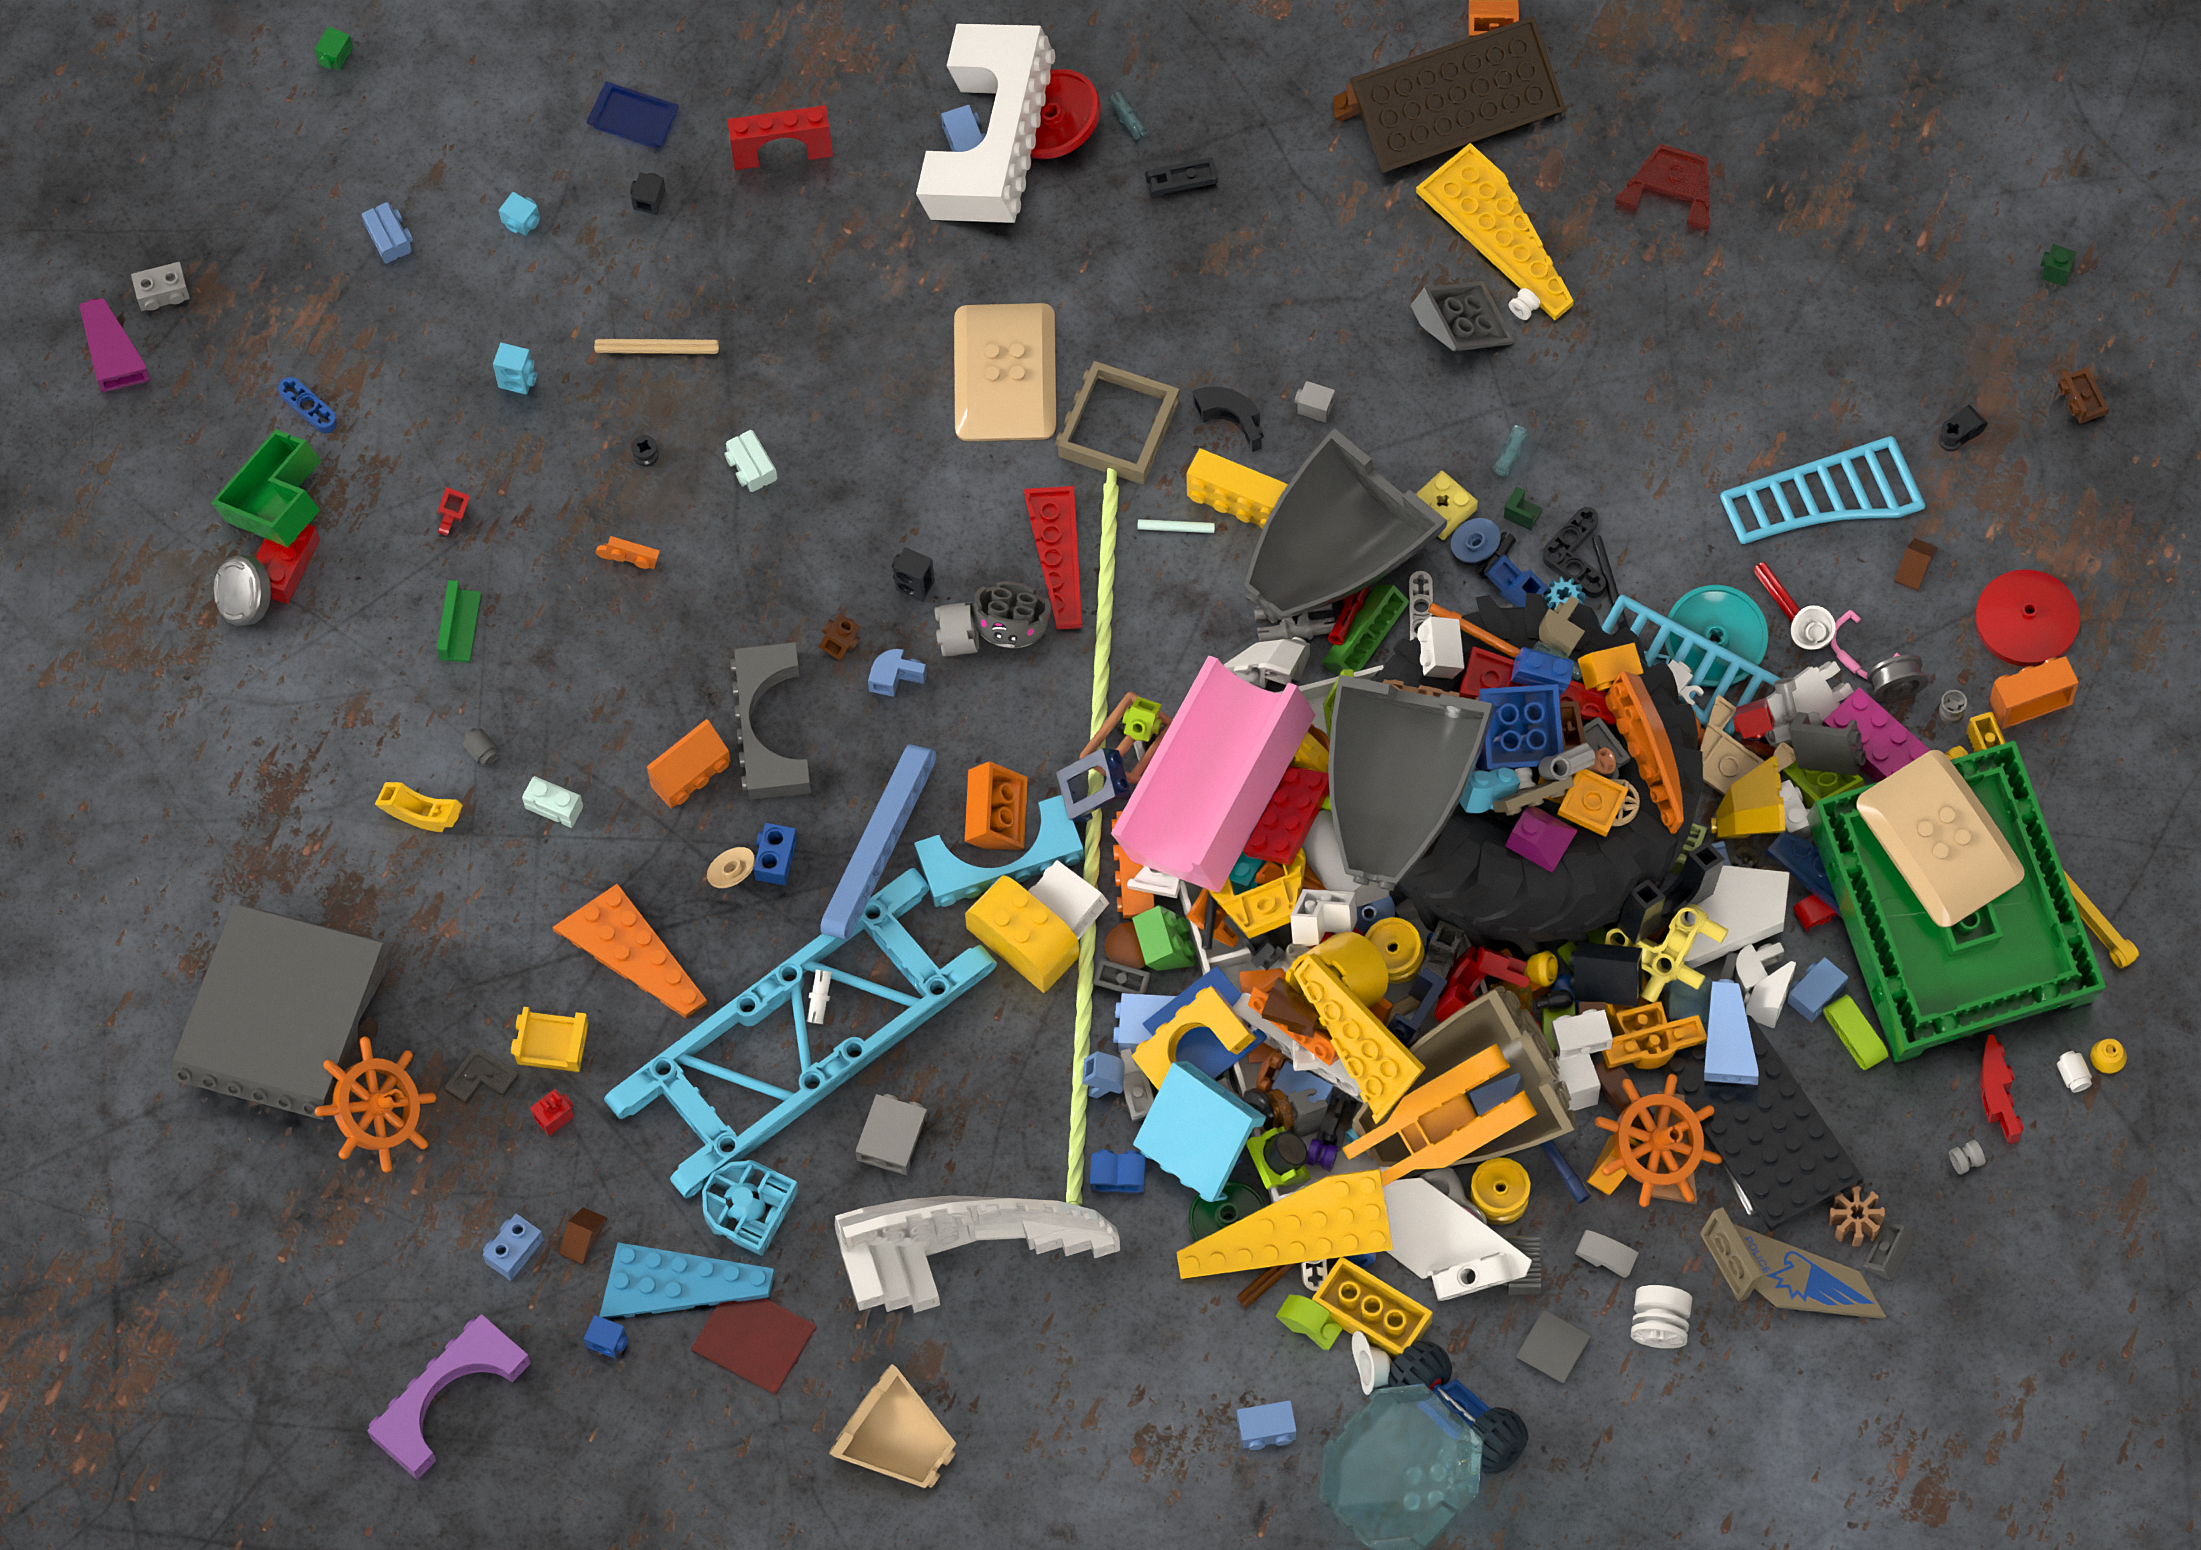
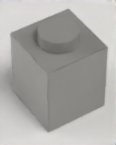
M1306 381L1303 389L1299 388L1294 403L1298 404L1297 414L1326 423L1335 402V390Z

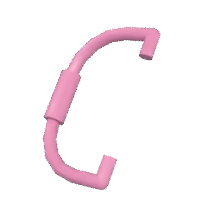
M1849 610L1835 622L1836 632L1830 642L1831 648L1836 653V658L1852 673H1857L1867 679V672L1862 670V667L1844 650H1841L1836 642L1837 630L1849 618L1853 619L1856 623H1859L1861 620L1856 613ZM1896 653L1893 657L1901 655L1899 653Z

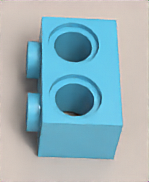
M500 343L493 362L498 388L527 395L530 386L533 387L537 378L530 350Z

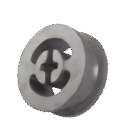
M1901 655L1882 661L1871 668L1867 673V679L1870 684L1874 685L1872 692L1874 699L1878 702L1889 703L1909 698L1921 692L1929 683L1927 675L1921 671L1923 666L1922 659L1916 655Z

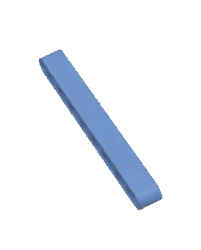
M913 744L906 746L821 921L822 934L845 940L850 939L934 767L936 761V751L934 749Z

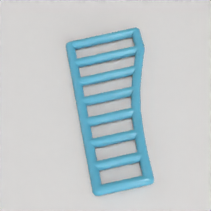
M1893 436L1723 491L1720 494L1721 501L1742 544L1818 523L1851 519L1900 518L1925 508V502ZM1885 448L1889 449L1913 501L1912 503L1899 507L1874 452ZM1865 456L1888 508H1872L1851 462L1852 459ZM1841 463L1861 509H1845L1827 467ZM1815 471L1818 472L1835 511L1819 512L1803 475ZM1794 479L1810 515L1799 518L1794 517L1780 483ZM1767 487L1771 488L1785 521L1773 525L1770 524L1756 491ZM1743 495L1747 496L1761 527L1748 533L1732 500Z
M1625 595L1618 597L1602 626L1603 631L1610 634L1625 607L1638 614L1630 629L1637 636H1639L1647 619L1660 625L1661 628L1645 655L1649 667L1652 666L1670 631L1684 638L1673 658L1675 662H1684L1693 644L1707 650L1688 686L1695 685L1700 687L1716 656L1729 662L1730 664L1704 712L1696 704L1692 707L1699 722L1705 728L1707 727L1715 699L1718 695L1722 698L1724 697L1739 668L1752 674L1753 677L1736 708L1751 702L1762 680L1774 686V682L1781 679ZM1695 692L1689 694L1690 699H1693L1696 694ZM1678 696L1679 703L1686 704L1684 699ZM1735 713L1723 729L1731 737L1735 731L1732 719L1735 717ZM1749 737L1743 746L1755 749L1760 738L1752 739Z

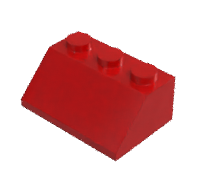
M308 524L288 547L266 538L264 539L255 558L265 567L270 579L271 599L289 604L320 542L315 526Z

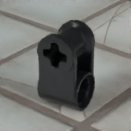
M1967 405L1943 423L1939 445L1946 451H1955L1969 440L1979 436L1987 427L1988 422L1971 405Z

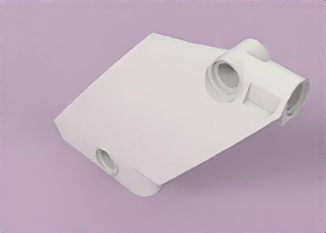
M1423 1178L1395 1180L1384 1186L1394 1246L1393 1250L1386 1252L1421 1279L1432 1277L1438 1301L1453 1299L1526 1277L1532 1263L1530 1258ZM1473 1270L1476 1278L1473 1283L1469 1284L1467 1274Z

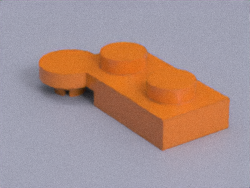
M610 536L608 544L605 543L596 548V554L601 558L613 559L619 562L628 561L635 563L637 567L642 569H655L660 551Z

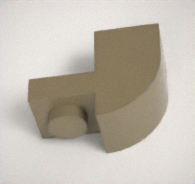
M1572 596L1568 598L1565 604L1560 601L1554 611L1549 608L1539 626V637L1543 646L1553 655L1559 656L1560 659H1568L1585 632L1568 621L1579 603V600Z

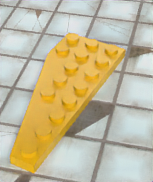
M1469 143L1417 186L1416 193L1520 289L1526 288L1532 291L1539 298L1540 307L1550 317L1557 320L1573 306L1574 301L1563 280L1554 269L1553 262L1547 256L1543 244L1527 214H1524L1518 203L1519 200L1515 192H1512L1505 174Z
M1381 1169L1326 1176L1178 1250L1176 1253L1181 1279L1393 1250L1394 1246Z

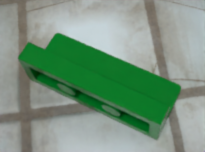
M448 580L437 652L440 660L469 663L471 661L481 593L479 591L461 590L459 581Z

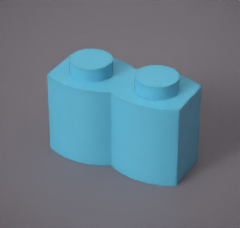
M1505 767L1494 769L1490 772L1474 771L1460 800V804L1465 812L1482 813L1489 809L1494 810L1492 802L1517 793L1521 781L1513 769Z

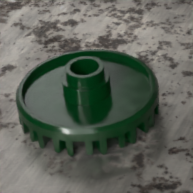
M1227 1180L1222 1190L1228 1196L1226 1200L1208 1202L1202 1199L1199 1195L1200 1193H1198L1189 1209L1188 1221L1191 1237L1196 1242L1266 1207L1264 1199L1251 1186L1234 1180ZM1226 1217L1233 1218L1232 1220H1224Z

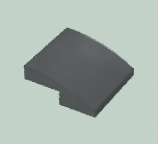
M1544 1309L1516 1357L1565 1384L1592 1335Z

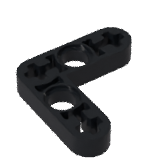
M1584 507L1578 510L1545 545L1542 559L1546 566L1562 576L1567 582L1573 578L1574 585L1581 584V592L1586 596L1597 598L1603 595L1605 591L1606 581L1604 576L1574 554L1598 525V513L1591 507ZM1582 517L1585 519L1591 517V523L1585 522L1581 531L1579 527L1582 524ZM1571 532L1576 534L1578 539L1570 543L1565 541L1563 536ZM1560 544L1562 548L1559 551V556L1550 558V552L1554 554L1559 549ZM1570 565H1577L1581 568V572L1578 575H1571L1567 572V568ZM1590 582L1593 584L1598 582V588L1595 586L1592 589L1589 588Z

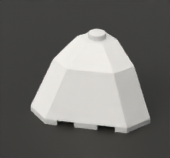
M1299 637L1258 642L1225 663L1224 666L1246 682L1265 689L1268 679L1287 685L1291 683L1292 679L1300 681L1310 656V644Z

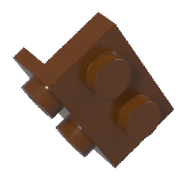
M2088 367L2070 374L2067 370L2061 371L2059 381L2057 382L2058 389L2062 395L2066 396L2072 416L2077 417L2080 424L2108 414L2109 408Z

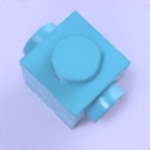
M515 192L511 193L499 209L501 222L514 233L519 232L526 236L531 229L533 230L537 227L540 221L535 201L528 197L523 198Z

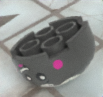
M997 582V586L987 589L982 586L975 593L972 610L973 622L980 635L995 645L1007 648L1025 647L1036 642L1045 633L1049 623L1051 603L1048 598L1043 599L1036 594L1037 589L1016 582Z

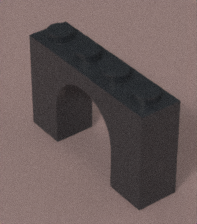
M1707 841L1688 853L1682 872L1675 882L1663 893L1649 879L1645 880L1629 892L1617 927L1634 945L1670 923L1683 907L1688 904L1698 905L1712 896L1725 858Z

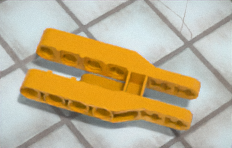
M1496 1043L1404 1096L1385 1124L1342 1149L1348 1160L1399 1132L1411 1156L1381 1172L1384 1187L1415 1169L1445 1168L1535 1116L1537 1112L1524 1090L1480 1116L1474 1110L1465 1093L1510 1067Z

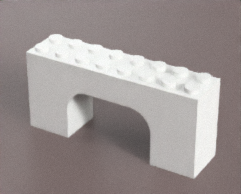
M956 25L947 62V68L960 92L996 93L986 137L977 147L965 152L926 151L916 195L930 220L1015 223L1016 215L1021 209V193L1026 188V172L1031 166V150L1035 148L1036 128L1041 123L1040 111L1041 107L1045 105L1046 85L1050 83L1051 64L1055 62V51L1051 48L1048 37L1045 36L1041 26Z

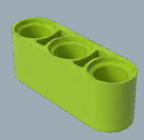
M1844 995L1823 1008L1826 1019L1863 1070H1867L1888 1058V1052L1883 1042L1850 996Z

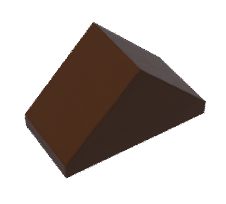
M1914 538L1905 551L1894 582L1918 591L1938 547Z
M1578 701L1560 702L1563 750L1566 751L1586 743Z
M582 1207L567 1223L559 1255L584 1265L607 1221V1217Z

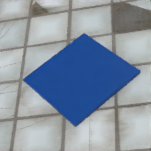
M1216 965L1142 1024L1154 1036L1158 1027L1164 1023H1169L1176 1017L1175 1014L1181 1007L1191 1004L1196 999L1195 996L1199 991L1210 986L1219 990L1232 1007L1242 994ZM1209 1027L1193 1028L1180 1039L1176 1049V1061H1188L1215 1080L1267 1039V1035L1258 1028L1256 1031L1253 1030V1034L1257 1038L1238 1055H1235L1228 1051Z

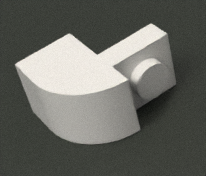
M1780 942L1774 945L1771 943L1765 944L1757 952L1752 943H1750L1740 951L1736 961L1734 978L1735 982L1740 985L1743 998H1745L1747 992L1752 994L1754 986L1768 977L1764 968L1783 960L1784 949Z

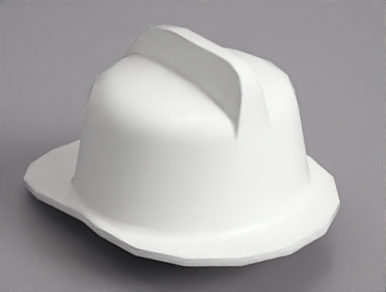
M1354 1332L1352 1336L1354 1359L1360 1374L1362 1389L1366 1395H1370L1374 1387L1388 1384L1392 1362L1385 1351L1380 1348L1370 1347L1362 1332Z

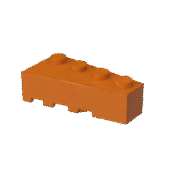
M1123 811L1116 812L1117 819H1112V830ZM1118 843V845H1113L1114 861L1119 860L1120 871H1115L1116 887L1121 886L1122 893L1121 897H1117V911L1123 912V919H1133V917L1154 908V896L1152 893L1128 889V881L1131 878L1134 879L1144 866L1132 862Z

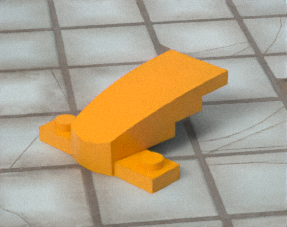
M1642 970V974H1643V991H1644V989H1645V987H1646V985H1647L1648 982L1646 981L1645 976H1644V973H1643V970ZM1642 995L1638 1007L1606 1003V1017L1616 1036L1613 1037L1611 1049L1602 1051L1608 1068L1632 1062L1636 1068L1655 1069L1665 1065L1672 1058L1676 1050L1707 1041V1035L1699 1015L1667 1023L1661 1001L1651 1002L1643 998Z

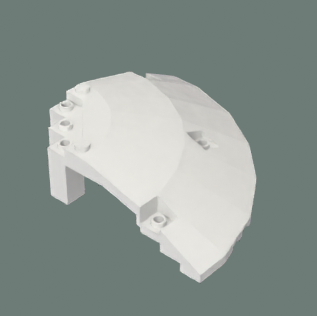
M950 1195L906 1199L864 1207L835 1216V1230L841 1254L859 1311L885 1304L887 1312L912 1305L914 1313L939 1306V1295L926 1256L976 1240L1026 1238L1029 1249H1035L1036 1254L1063 1247L1065 1256L1092 1249L1094 1258L1120 1251V1239L1117 1228L1096 1210L1053 1200Z

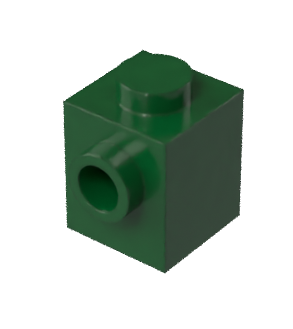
M2053 244L2050 253L2045 251L2040 266L2044 267L2042 279L2066 287L2077 252Z

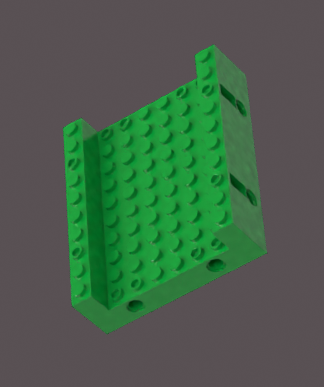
M2015 740L1950 760L1986 809L2024 868V877L2019 884L1951 927H1940L1932 920L1856 808L1858 797L1879 782L1818 800L1806 816L1894 1063L1920 1056L1926 1048L2067 1005L2071 1009L2094 1002L2106 988Z

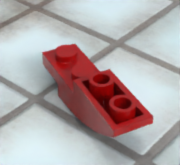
M1994 1034L1988 1035L1981 1062V1097L1989 1124L1999 1121L2008 1144L2019 1142L2021 1133L2024 1130L2021 1118L2014 1114L2012 1109L2014 1107L2013 1098L2010 1092H2008L2014 1080V1073L2011 1066H2006L2003 1059L2005 1052L2000 1041L1997 1042Z

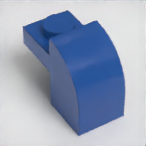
M1505 555L1500 556L1485 573L1501 590L1499 594L1518 607L1525 608L1526 593L1542 595L1548 588L1531 569L1522 572Z

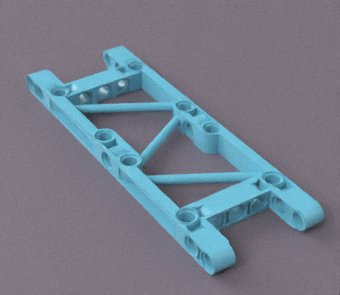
M911 868L869 899L850 939L865 929L923 997L922 999L820 964L821 960L848 941L821 934L617 1085L605 1096L604 1101L619 1119H623L629 1115H634L663 1093L703 1141L705 1146L682 1162L670 1177V1181L685 1199L694 1196L702 1190L715 1170H719L730 1162L742 1160L995 969L997 962L982 945H978L973 949H967L942 969H939L896 920L921 902L922 897L929 891V884L915 868ZM871 913H877L880 915L876 919L867 918V916ZM815 970L832 972L831 979L910 1007L866 1041L858 1037H850L833 1049L834 1052L820 1063L815 1062L813 1065L811 1064L801 990L804 986L803 974L806 971L816 973ZM788 975L796 976L793 981L784 980ZM937 988L944 990L940 995L932 993ZM790 999L792 1000L802 1074L799 1077L800 1090L793 1093L693 1057V1055L736 1023L740 1022L745 1026H753ZM746 1006L754 1007V1010L751 1012L742 1011ZM852 1051L861 1052L858 1057L853 1058L849 1056V1053ZM683 1064L784 1100V1102L737 1136L729 1125L725 1126L719 1119L713 1106L709 1107L704 1101L697 1087L694 1088L689 1083L679 1066ZM663 1068L670 1069V1072L666 1075L658 1074L659 1070ZM811 1082L819 1084L815 1089L806 1087ZM727 1145L735 1147L731 1152L726 1153L722 1151Z

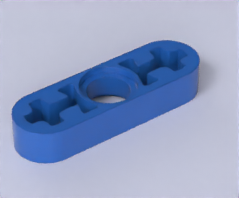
M286 377L280 381L278 390L281 398L320 433H330L336 428L337 419L333 410L298 379ZM287 387L295 388V392L298 395L297 399L291 391L286 392ZM306 400H311L315 403L314 407L310 410L302 409L301 404ZM318 412L320 413V415H321L324 419H328V418H329V421H330V422H329V423H326V422H322V423H321L320 418H319V416L317 415Z

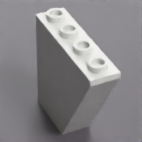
M1723 865L1714 894L1699 903L1698 906L1707 913L1710 920L1729 929V932L1723 943H1719L1703 933L1698 934L1684 961L1686 962L1685 965L1693 969L1728 954V952H1734L1750 943L1753 944L1782 932L1784 929L1789 872ZM1687 911L1688 918L1686 921L1694 924L1696 920L1694 914Z

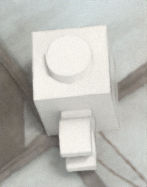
M1672 660L1668 666L1673 672L1678 687V696L1682 697L1686 704H1691L1693 707L1695 702L1690 699L1689 694L1695 692L1702 696L1704 692L1699 686H1688L1693 677L1690 674L1691 669L1681 661L1677 663Z

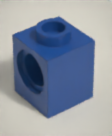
M594 1315L585 1334L584 1342L586 1348L616 1359L619 1351H624L628 1337L626 1336L624 1326Z

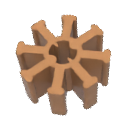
M1859 1186L1851 1189L1849 1195L1851 1202L1843 1194L1835 1197L1833 1208L1830 1209L1828 1217L1829 1226L1841 1224L1837 1226L1835 1238L1840 1242L1849 1231H1853L1852 1246H1861L1864 1237L1861 1230L1870 1237L1871 1241H1874L1878 1236L1880 1225H1882L1885 1216L1884 1207H1881V1209H1871L1876 1207L1878 1195L1873 1191L1870 1192V1196L1864 1202H1860L1859 1194L1861 1187ZM1852 1214H1854V1216H1856V1214H1859L1861 1216V1219H1859V1217H1857V1219L1852 1218Z

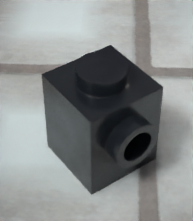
M639 172L637 181L632 182L630 189L633 210L658 214L666 190L663 177L655 173L646 174Z

